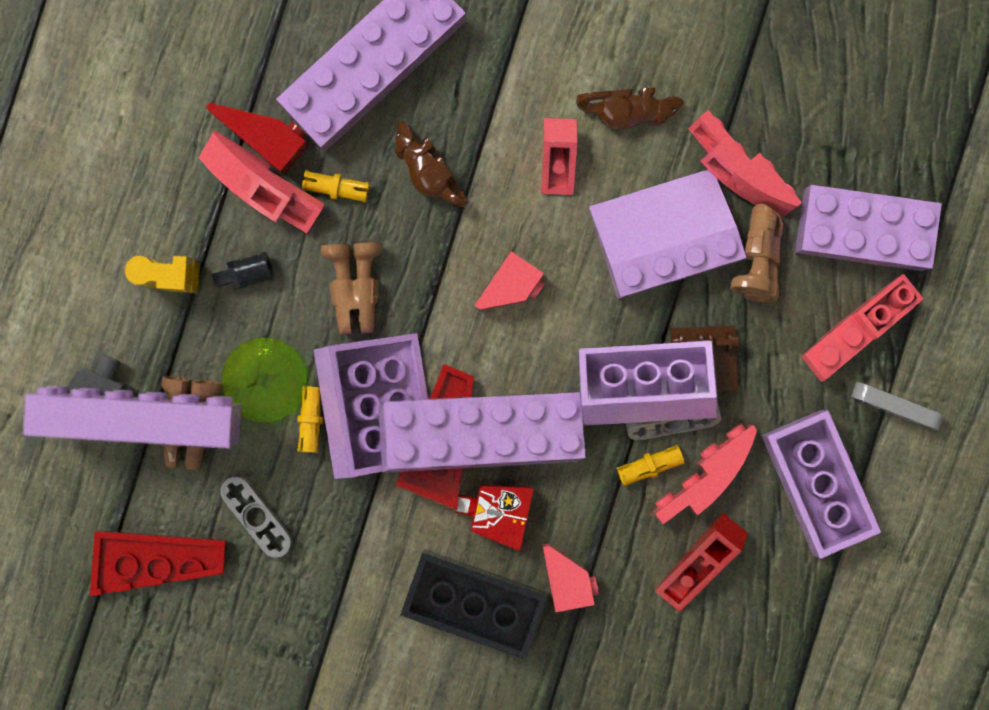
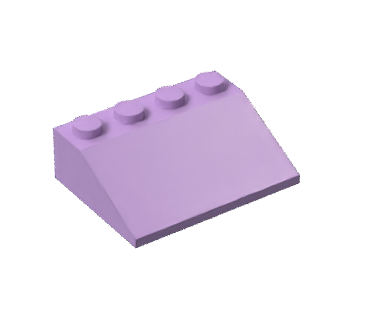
M709 170L589 206L617 299L733 264L746 258L737 226L717 178Z
M417 333L332 345L314 350L334 479L383 472L379 406L383 402L428 400Z

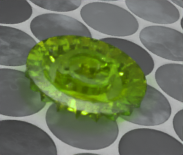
M264 337L246 341L233 350L224 364L221 382L224 396L233 397V403L242 404V417L257 422H271L280 420L292 413L301 403L302 386H306L307 374L302 359L291 346L280 340ZM264 371L266 375H275L282 372L281 375L274 377V380L270 381V388L264 389L262 385L246 387L259 379L258 373Z

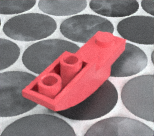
M709 110L688 128L708 152L700 162L719 181L740 197L754 205H768L782 216H786L802 203L797 197L795 190L778 175L774 165L765 159L761 153L750 159L746 155L743 146L734 141L725 130L720 119L713 116Z
M215 130L199 156L204 165L227 188L274 222L280 217L303 232L308 233L325 205L269 171L270 163Z
M903 273L830 329L815 345L801 355V358L821 382L825 381L872 340L879 338L924 298Z
M742 423L738 424L726 434L729 439L719 446L713 443L700 453L702 459L696 463L704 473L701 476L697 472L681 483L684 488L674 496L669 492L655 502L657 508L652 512L662 524L673 518L687 506H689L694 514L699 515L724 492L748 456L757 432L754 425L748 424L744 427Z

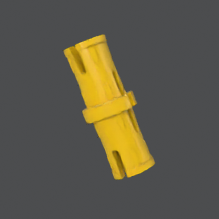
M308 170L304 173L303 191L330 195L331 199L336 200L338 197L363 201L364 203L367 202L370 182L342 178L341 174L336 173L334 176L314 173Z
M302 386L301 414L297 415V422H300L297 452L318 453L320 424H323L324 417H321L322 399L320 387Z
M676 444L651 455L650 453L643 454V458L616 467L623 487H626L648 477L656 478L658 473L683 465L685 462L680 448Z

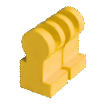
M135 256L125 266V275L133 284L151 289L158 288L169 292L198 294L200 261L187 256H173V264H165L147 257Z

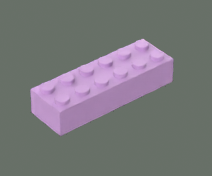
M383 0L276 100L311 139L326 152L465 24L466 13L454 0Z
M65 386L37 387L36 393L26 394L23 435L230 448L239 443L242 404L233 403V397L213 396V398H207V401H199L200 395L195 394L173 395V399H166L167 393L163 392L139 393V397H133V391L130 390L105 391V395H100V389L98 388L71 389V393H67V387Z
M580 392L383 402L379 406L383 473L577 462L586 458Z

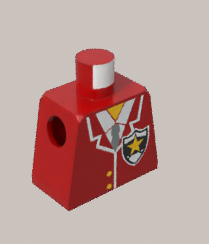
M480 484L477 498L458 494V508L454 513L473 517L472 532L516 550H521L533 487Z

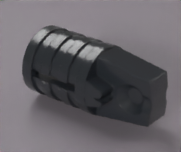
M267 252L246 257L242 260L237 259L227 262L228 269L212 274L216 287L232 284L234 290L242 289L258 282H265V280H274V271Z

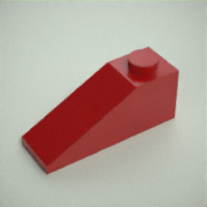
M210 102L205 107L283 175L286 174L309 147L303 139L307 134L293 122L287 126L279 119Z
M722 513L655 589V592L680 612L742 551L748 533L725 513Z

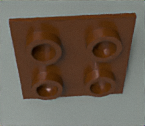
M735 326L670 328L671 343L712 341L716 391H738L736 348L739 347V338L736 335Z

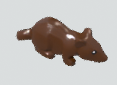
M644 88L638 91V95H632V89L584 93L577 96L576 104L580 110L598 115L608 127L616 130H625L635 127L642 122L653 121L655 126H660L679 110L684 101L675 96L658 100L652 97L655 93V88ZM598 99H603V100H604V101L598 102V103H590V101H593V100H598Z
M400 121L397 128L396 148L394 151L397 157L404 158L408 165L410 178L415 189L427 197L444 198L458 207L466 206L469 203L467 198L460 190L441 157H433L432 154L436 150L429 138L425 137L423 138V144L416 141L411 127L406 122Z

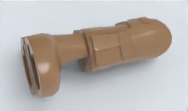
M757 204L752 209L745 247L746 259L753 260L752 267L747 275L734 277L730 290L734 292L744 293L746 300L761 303L775 302L779 297L777 267L780 266V243L784 230L782 216L768 205Z
M381 242L353 244L357 266L356 280H352L350 275L351 251L349 244L321 246L322 257L332 262L337 279L329 282L331 302L335 306L340 335L352 334L353 316L351 309H359L360 316L358 318L361 334L373 333L375 305L378 302L379 296L378 280L371 278V267L374 258L382 252Z
M163 376L161 386L168 393L169 399H173V395L188 393L190 379L177 376ZM194 380L191 384V394L200 395L199 401H207L209 397L218 396L223 389V383L211 380ZM164 444L166 467H179L182 445ZM187 445L185 461L187 470L199 471L203 459L204 446Z

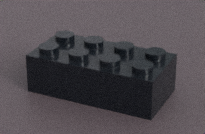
M424 549L400 616L526 660L548 596L547 592Z

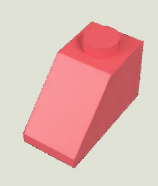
M544 118L541 194L574 195L577 119Z
M511 251L475 304V308L482 311L523 303L529 296L535 299L545 285L540 280L544 273Z
M542 544L555 612L594 605L593 596L599 595L595 576L589 577L586 568L551 544Z

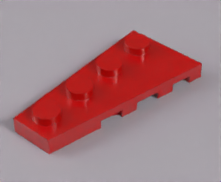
M443 364L429 400L471 398L474 376ZM463 468L400 472L395 486L456 511Z
M102 530L94 531L90 597L223 574L225 572L227 540Z

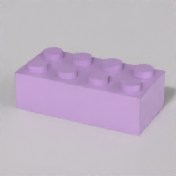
M810 185L803 191L795 253L917 271L933 269L942 203Z
M712 341L579 349L581 406L584 426L716 418L717 394Z
M828 410L816 411L761 435L814 556L821 559L881 533Z

